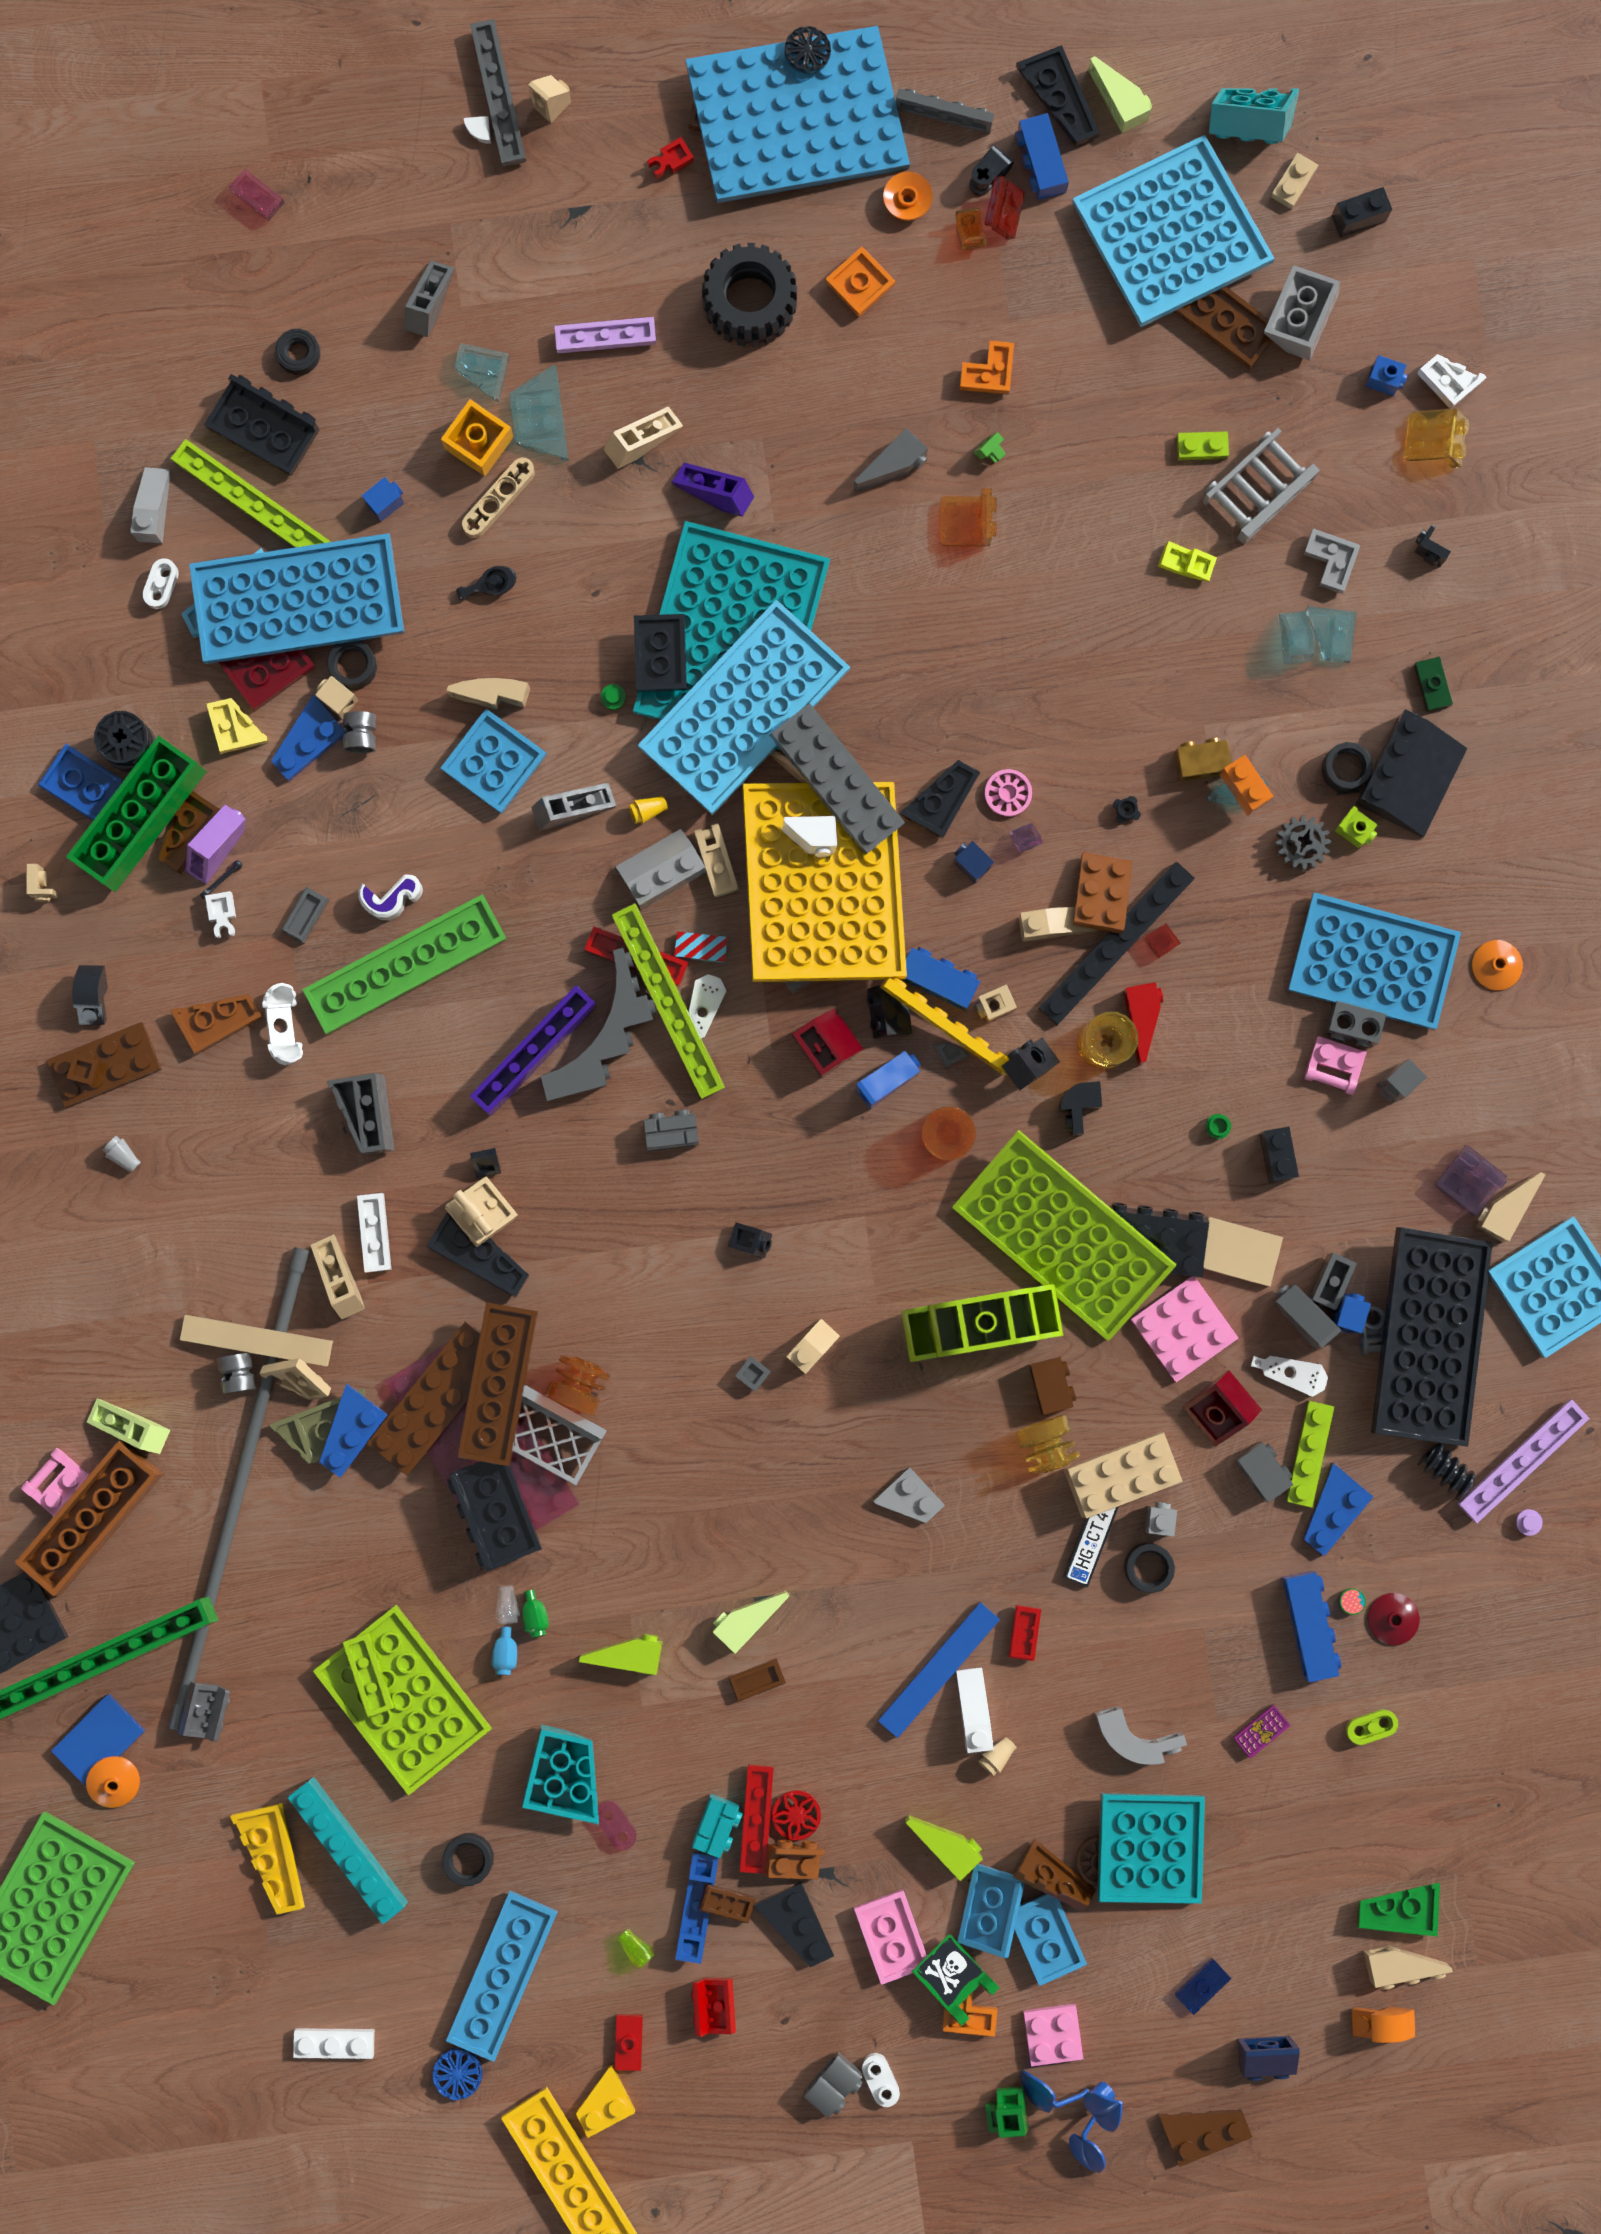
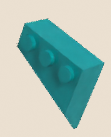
M1222 88L1212 102L1209 134H1216V137L1222 139L1230 138L1231 136L1240 137L1243 141L1261 139L1265 140L1268 144L1283 142L1292 126L1299 89H1290V93H1279L1277 88H1268L1266 91L1256 93L1252 88Z
M540 1724L522 1797V1808L599 1824L593 1741L568 1730Z

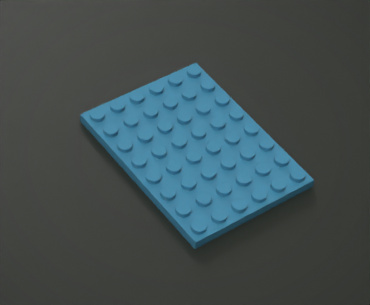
M878 26L827 34L831 45L829 62L822 70L811 74L798 72L789 65L784 52L786 42L686 59L685 65L716 203L909 169L910 162ZM816 58L819 63H822V60ZM800 60L797 64L801 66L803 61ZM808 62V66L813 67L812 63Z

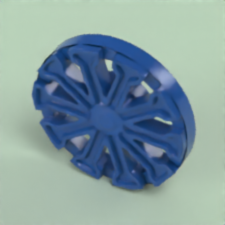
M453 2048L445 2051L437 2059L433 2068V2083L437 2091L444 2097L452 2100H461L473 2095L478 2089L483 2076L482 2065L478 2057L463 2048ZM451 2054L457 2055L456 2062L453 2061ZM467 2055L468 2059L463 2063L462 2056ZM445 2059L450 2067L442 2064V2060ZM471 2063H475V2068L468 2069ZM441 2070L446 2072V2074L438 2075L437 2071ZM477 2074L478 2078L474 2079L468 2075ZM448 2080L444 2086H441L439 2081ZM465 2082L473 2085V2088L469 2089ZM453 2084V2092L450 2093L447 2089ZM459 2085L464 2094H458Z

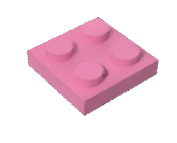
M1075 2003L1023 2010L1031 2066L1083 2059Z

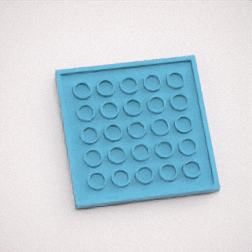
M1205 135L1073 198L1072 201L1140 327L1272 264L1275 259Z

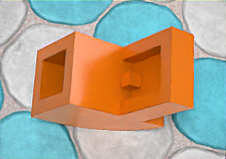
M1392 2006L1383 2010L1353 2008V2036L1370 2038L1372 2042L1380 2043L1409 2040L1415 2037L1414 2009Z

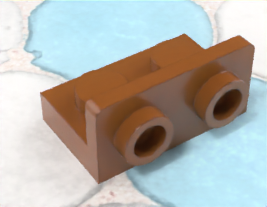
M777 1840V1844H768L766 1877L818 1879L820 1856L825 1855V1850L819 1847L817 1842L802 1841V1845H792V1841Z

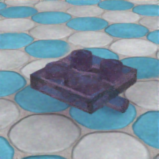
M1464 1145L1434 1186L1476 1217L1497 1189H1501L1507 1181L1505 1179L1507 1175L1470 1146Z

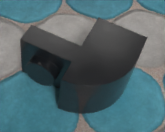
M79 965L75 973L72 998L73 1008H77L79 1025H105L106 1023L104 995L108 985L105 965Z
M1100 1081L1076 1084L1063 1095L1059 1104V1112L1069 1111V1115L1065 1116L1066 1130H1071V1136H1082L1084 1134L1082 1110H1094L1102 1107Z

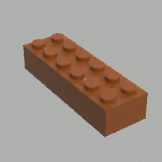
M118 1441L21 1554L15 1564L51 1595L58 1596L63 1594L164 1473L129 1443Z

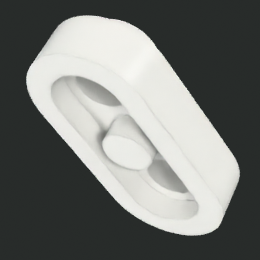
M157 560L153 564L143 590V599L153 609L164 608L170 601L179 575L178 568L171 560ZM164 571H170L169 576L162 577ZM160 593L161 598L159 600H154V596Z
M879 2053L867 2055L862 2063V2071L877 2104L883 2107H891L898 2101L900 2095L899 2086L891 2068L883 2055ZM873 2065L880 2067L878 2073H873L870 2070ZM890 2090L891 2095L885 2098L882 2096V2092Z

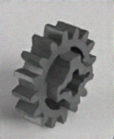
M1301 815L1298 822L1295 817H1292L1289 820L1290 825L1284 823L1281 826L1284 831H1278L1276 834L1281 839L1274 843V846L1281 847L1277 856L1284 855L1285 859L1282 863L1291 862L1292 870L1297 865H1300L1301 871H1305L1307 865L1314 869L1316 862L1321 864L1325 860L1322 855H1328L1330 850L1325 848V846L1331 844V840L1325 839L1329 830L1322 831L1321 827L1324 823L1314 824L1315 817L1313 816L1309 821H1306L1305 815ZM1303 827V830L1299 833L1290 832L1295 828ZM1313 832L1316 834L1318 841L1315 839ZM1305 836L1306 846L1300 851V840ZM1287 845L1290 846V848H1291L1293 854H1291V852L1289 851ZM1307 853L1312 855L1316 854L1311 858L1302 859L1303 856Z

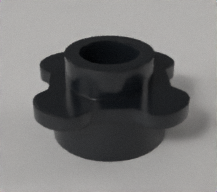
M1129 796L1122 800L1116 799L1113 802V808L1117 812L1116 820L1118 823L1123 824L1127 820L1133 819L1136 821L1140 818L1141 813L1138 811L1136 797Z

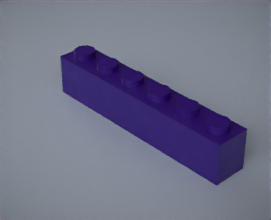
M576 985L481 1083L470 1097L492 1116L597 1007L595 1002Z

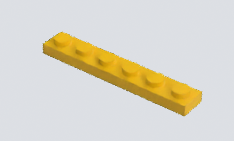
M894 977L893 980L887 978L880 986L881 989L998 1073L1007 1075L1002 1068V1065L1009 1061L1006 1055L999 1051L996 1053L988 1049L989 1044L978 1036L974 1039L967 1034L968 1028L957 1021L953 1024L946 1019L948 1017L947 1013L938 1007L933 1009L926 1004L928 1000L917 992L912 994L905 989L907 985L898 978Z

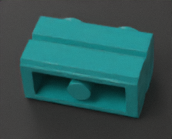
M710 1794L691 1847L717 1858H721L723 1852L728 1853L733 1838L729 1837L732 1827H738L742 1817V1813L738 1812L740 1805Z

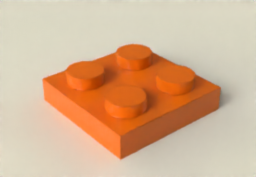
M862 246L825 279V283L858 317L872 307L896 283Z

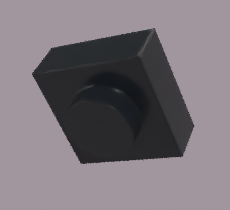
M496 1148L470 1153L476 1178L501 1174V1166Z

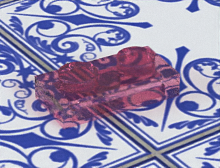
M246 169L229 186L231 192L268 221L285 203L282 197Z

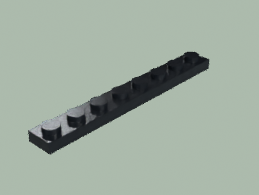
M1176 861L1126 914L1123 933L1110 932L1039 1007V1010L1054 1024L1058 1025L1195 878Z

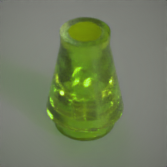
M629 1928L617 1939L621 1943L632 1966L636 1965L638 1969H641L655 1956L651 1951L652 1947L632 1933Z

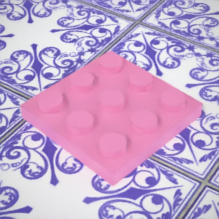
M1194 1276L1189 1277L1130 1319L1175 1383L1238 1339V1336Z

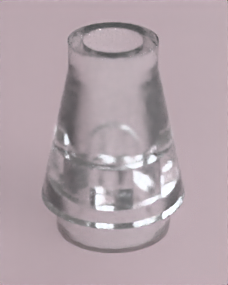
M514 1586L498 1587L494 1618H497V1624L518 1623L520 1613L514 1594Z

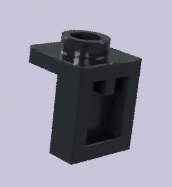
M735 1222L728 1247L765 1258L772 1245V1234Z

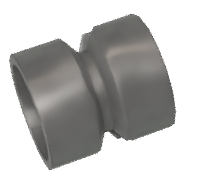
M364 711L344 713L343 729L347 733L343 735V750L350 753L375 752L376 736L372 732L376 730V715Z
M251 1353L217 1358L218 1371L223 1374V1378L220 1379L222 1394L256 1389L254 1374L249 1373V1370L253 1367Z

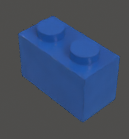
M1345 1293L1337 1310L1331 1311L1330 1319L1343 1332L1361 1334L1371 1303L1365 1302L1364 1296L1355 1293Z

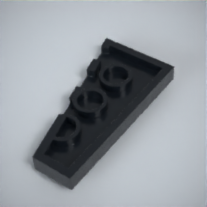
M1062 45L1016 63L1017 70L1075 146L1099 138V130Z

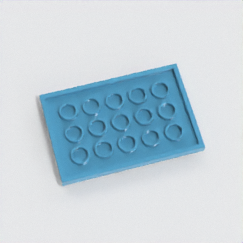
M1313 893L1287 991L1330 1003L1336 1001L1384 1013L1386 1018L1435 1031L1438 1027L1461 932Z

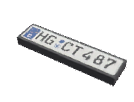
M1119 1506L1085 1518L1063 1575L1064 1578L1086 1587L1089 1586Z

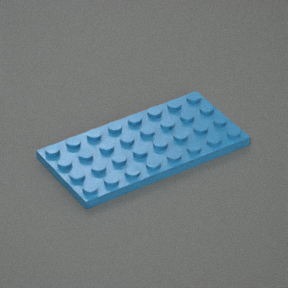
M389 533L189 564L204 664L405 634L391 536Z

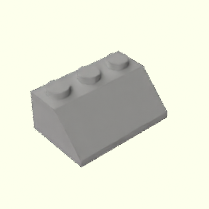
M1293 265L1264 334L1287 353L1311 360L1339 296L1340 281Z
M681 829L615 866L640 910L706 873L705 865Z

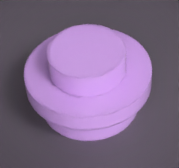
M1523 1510L1516 1517L1517 1529L1524 1535H1535L1542 1528V1518L1534 1510Z

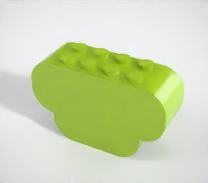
M1054 1284L949 1301L901 1311L910 1362L1064 1336Z

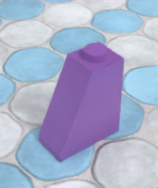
M224 805L187 845L186 872L204 884L211 880L244 833L246 818L238 810Z

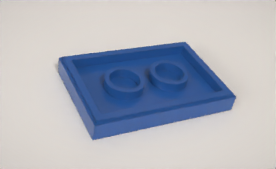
M65 744L38 786L94 821L124 780L68 744Z
M107 1694L51 1752L86 1787L88 1772L96 1762L110 1756L120 1757L146 1730L111 1694Z

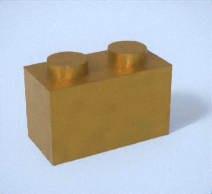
M1220 738L1207 739L1204 744L1195 745L1194 741L1180 744V747L1174 753L1179 782L1218 777L1221 771L1232 763L1228 740L1220 741Z

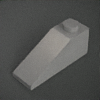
M144 468L133 508L131 534L138 542L163 544L170 469Z

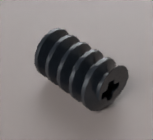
M1435 1444L1425 1452L1417 1466L1426 1463L1424 1472L1427 1473L1433 1469L1434 1472L1431 1478L1434 1480L1441 1476L1442 1479L1439 1485L1444 1486L1449 1483L1450 1486L1447 1492L1451 1493L1457 1490L1458 1493L1455 1499L1459 1500L1473 1486L1475 1472L1472 1470L1467 1471V1465L1464 1463L1459 1465V1458H1451V1451H1443V1444Z

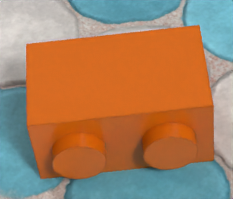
M1246 755L1226 766L1219 774L1247 816L1269 803L1274 797Z

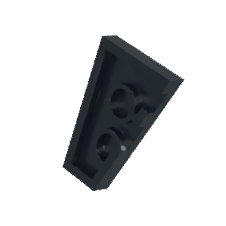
M960 760L956 761L932 785L919 794L913 802L900 811L899 815L943 839L980 772Z
M802 1881L754 1903L759 1912L809 1967L834 1957L832 1948Z

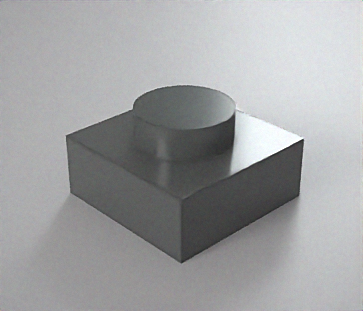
M750 1356L735 1376L756 1392L771 1371Z

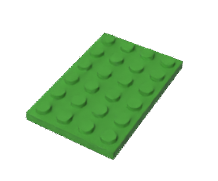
M43 1812L0 1887V1975L52 2005L57 2004L136 1862L48 1812Z

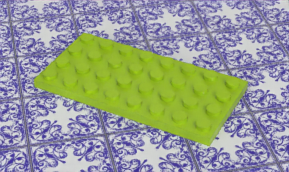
M1020 1130L1014 1134L952 1207L1043 1286L1054 1284L1057 1298L1107 1341L1117 1333L1176 1267V1263Z

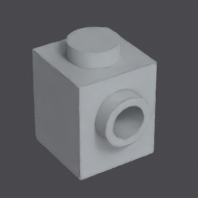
M1155 1502V1507L1147 1506L1145 1532L1175 1536L1177 1510L1171 1509V1504Z

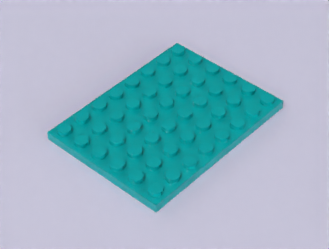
M685 521L659 615L684 614L687 691L638 692L633 714L661 721L775 600L781 603L812 631L830 558ZM777 746L775 750L779 751L780 748Z

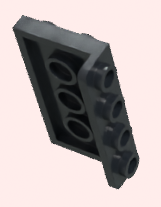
M230 374L228 377L230 383L206 420L205 427L292 477L320 431L315 423L316 419L305 411L302 414L294 410L295 407L284 399H281V401L273 398V394L265 388L260 387L257 389L253 387L251 381L244 376L238 375L236 377Z
M1119 1202L1112 1203V1206L1108 1205L1176 1263V1267L1169 1274L1194 1277L1203 1276L1209 1230V1218L1204 1217V1213L1192 1211L1189 1212V1215L1178 1214V1210L1169 1208L1163 1209V1212L1153 1211L1152 1207L1139 1205L1137 1209L1127 1208V1204Z
M480 1461L449 1473L450 1479L447 1480L451 1493L457 1494L460 1503L457 1504V1509L462 1519L466 1518L469 1525L466 1532L471 1544L475 1542L479 1551L475 1555L480 1568L485 1567L486 1571H490L543 1549L511 1465L505 1466Z

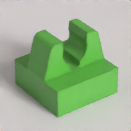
M998 432L991 434L973 453L979 459L988 457L993 463L999 462L1006 455L999 445L1004 439Z

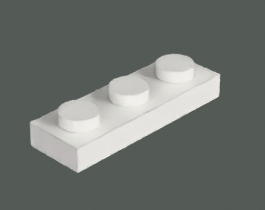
M384 1193L357 1196L364 1272L392 1270Z
M296 2028L294 2030L293 2058L373 2059L375 2029Z

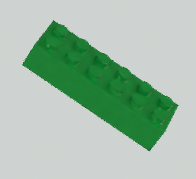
M158 735L66 858L116 893L207 771L196 761Z

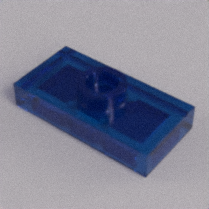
M1212 1957L1174 1994L1195 2015L1232 1978Z

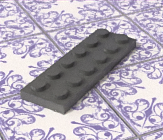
M810 703L769 735L865 855L905 823Z

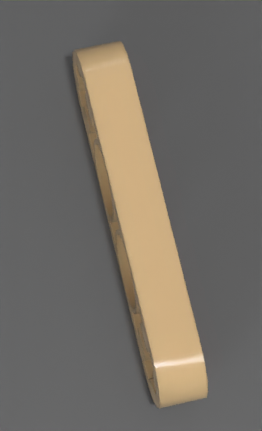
M523 457L516 459L464 517L462 527L468 537L480 538L530 483L535 475L533 463L529 459ZM528 466V474L521 473L518 477L520 484H517L514 478L519 475L518 467L525 468ZM510 483L514 486V490L511 494L504 495L500 492L501 485ZM489 501L495 502L497 504L496 511L494 513H486L483 510L485 503ZM478 512H480L481 515H482L485 519H487L486 522L484 521L483 518L480 519L479 515L477 514ZM480 519L478 522L479 529L473 528L470 531L469 523H476Z

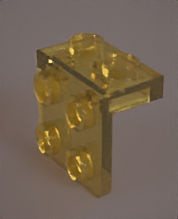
M1458 408L1410 413L1404 452L1405 459L1407 461L1444 459L1451 468L1462 467V458L1466 456V445L1464 442L1465 434L1469 432L1468 419Z

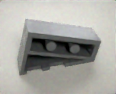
M372 1073L326 1081L337 1099L339 1109L342 1110L348 1122L347 1126L360 1153L372 1155L395 1151L385 1075Z

